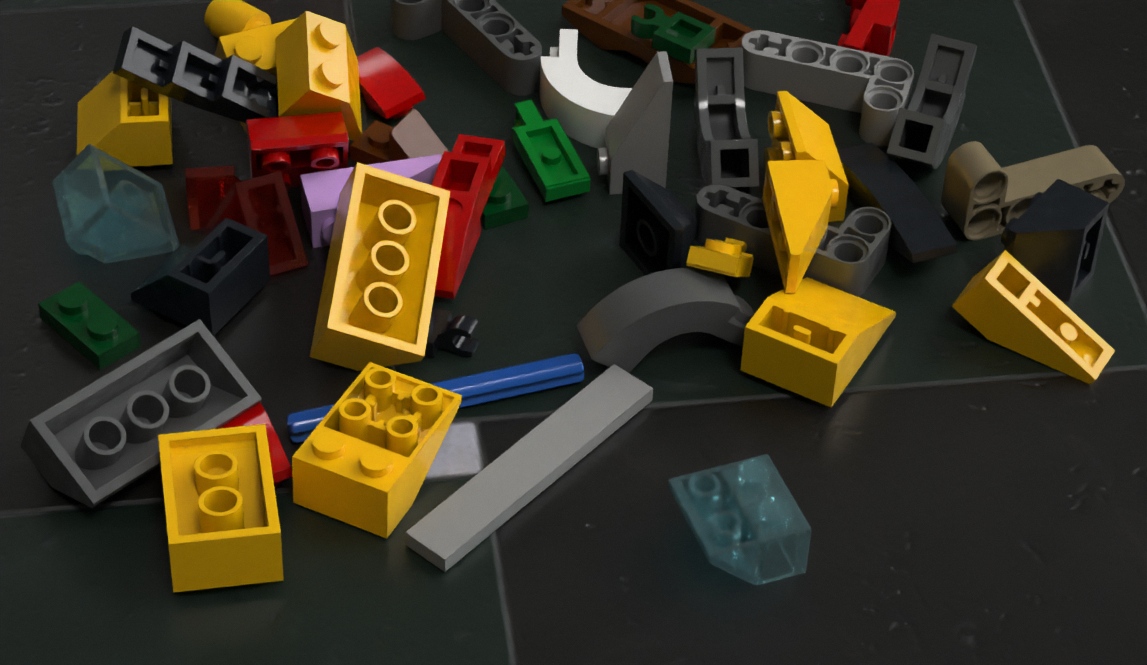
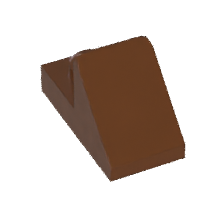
M413 108L395 127L375 120L350 145V160L369 165L438 154L443 155L444 151L448 150L422 115Z

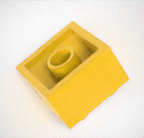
M305 11L275 38L279 117L342 112L348 139L355 141L362 134L358 59L346 25Z

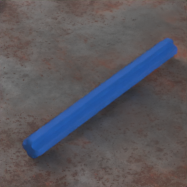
M571 353L430 384L462 395V402L458 408L460 409L580 383L584 380V365L579 354ZM335 404L293 412L287 415L286 426L292 443L305 442Z

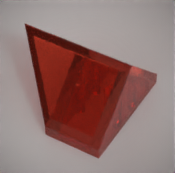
M234 165L185 169L190 230L206 229L225 218L245 226L286 223L235 176Z
M281 171L233 184L204 229L225 218H229L268 235L270 276L308 265Z

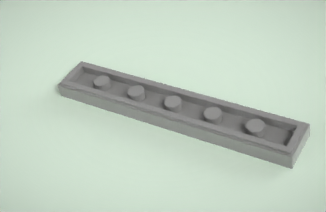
M613 364L405 532V545L446 572L648 405L653 398V388Z

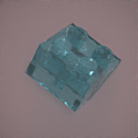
M768 454L668 480V488L710 564L755 586L806 572L812 529Z

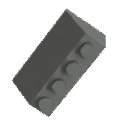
M199 319L30 419L20 447L52 488L93 508L161 465L159 434L219 429L258 405L262 398Z

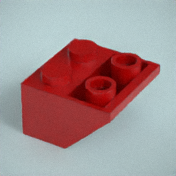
M342 112L246 120L252 191L263 190L269 194H280L291 188L301 187V174L348 168L349 140Z

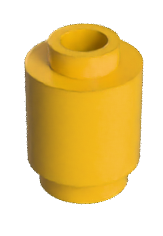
M213 0L207 7L204 17L206 27L218 39L221 36L271 25V19L267 13L242 0Z

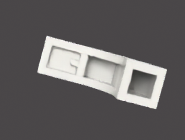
M560 29L559 47H550V56H541L540 101L542 108L549 119H558L564 132L569 137L594 148H605L606 127L632 88L607 86L585 75L577 62L578 29Z

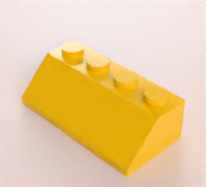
M357 162L339 195L310 351L311 358L356 371L363 370L369 362L386 367L422 361L427 344L450 191Z

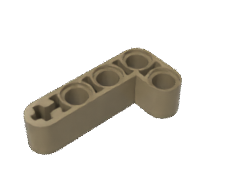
M971 141L955 149L948 159L941 205L967 239L974 241L1002 234L1007 223L1013 217L1019 218L1027 210L1034 195L1038 192L1044 193L1057 179L1065 181L1109 203L1120 195L1125 185V179L1102 151L1094 145H1085L1001 168L982 143Z

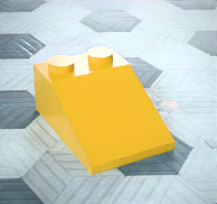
M265 424L159 434L158 441L173 593L284 581L281 529Z

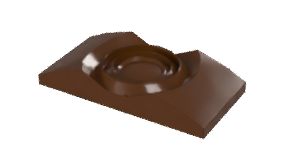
M569 0L562 5L561 13L581 34L601 50H625L648 65L655 54L661 51L652 48L653 38H639L630 32L631 17L636 15L644 19V6L646 4L660 7L664 11V15L672 17L679 11L715 27V42L708 49L741 47L744 35L751 31H756L691 0ZM668 55L673 81L695 84V61L689 65Z

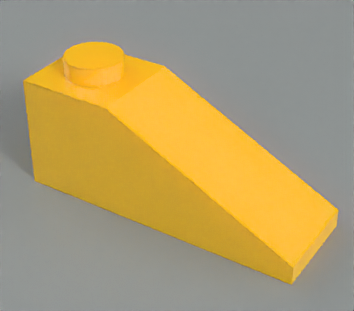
M825 160L767 161L762 200L785 293L796 292L827 230L830 208H837L838 183L836 179H830Z
M1006 250L970 280L952 305L959 314L988 340L1087 384L1093 383L1098 378L1115 352L1108 343Z

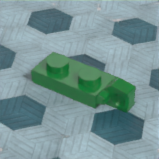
M532 99L514 103L516 120H514L515 127L511 128L513 143L545 202L590 192V176L558 119L543 121Z

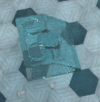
M88 144L52 181L58 203L57 208L60 212L65 232V240L78 254H88L106 264L170 253L180 246L163 185L93 145Z

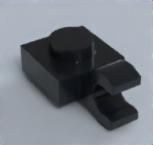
M432 307L425 356L434 358L438 350L443 349L461 357H472L479 346V340L471 338L478 327V320L465 315L457 316L452 320V311Z

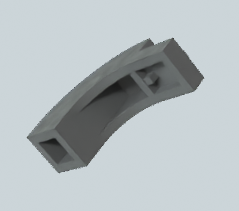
M931 34L917 86L908 109L899 108L887 149L889 157L934 169L939 167L949 148L966 97L965 90L977 51L976 44Z
M743 47L695 49L696 96L693 97L698 156L706 186H759L758 139L750 137L745 112Z
M675 268L642 276L619 287L597 303L576 326L592 360L608 367L615 364L630 373L653 348L665 340L680 334L691 332L709 333L743 348L745 326L753 317L754 311L745 300L733 294L723 274L699 268Z

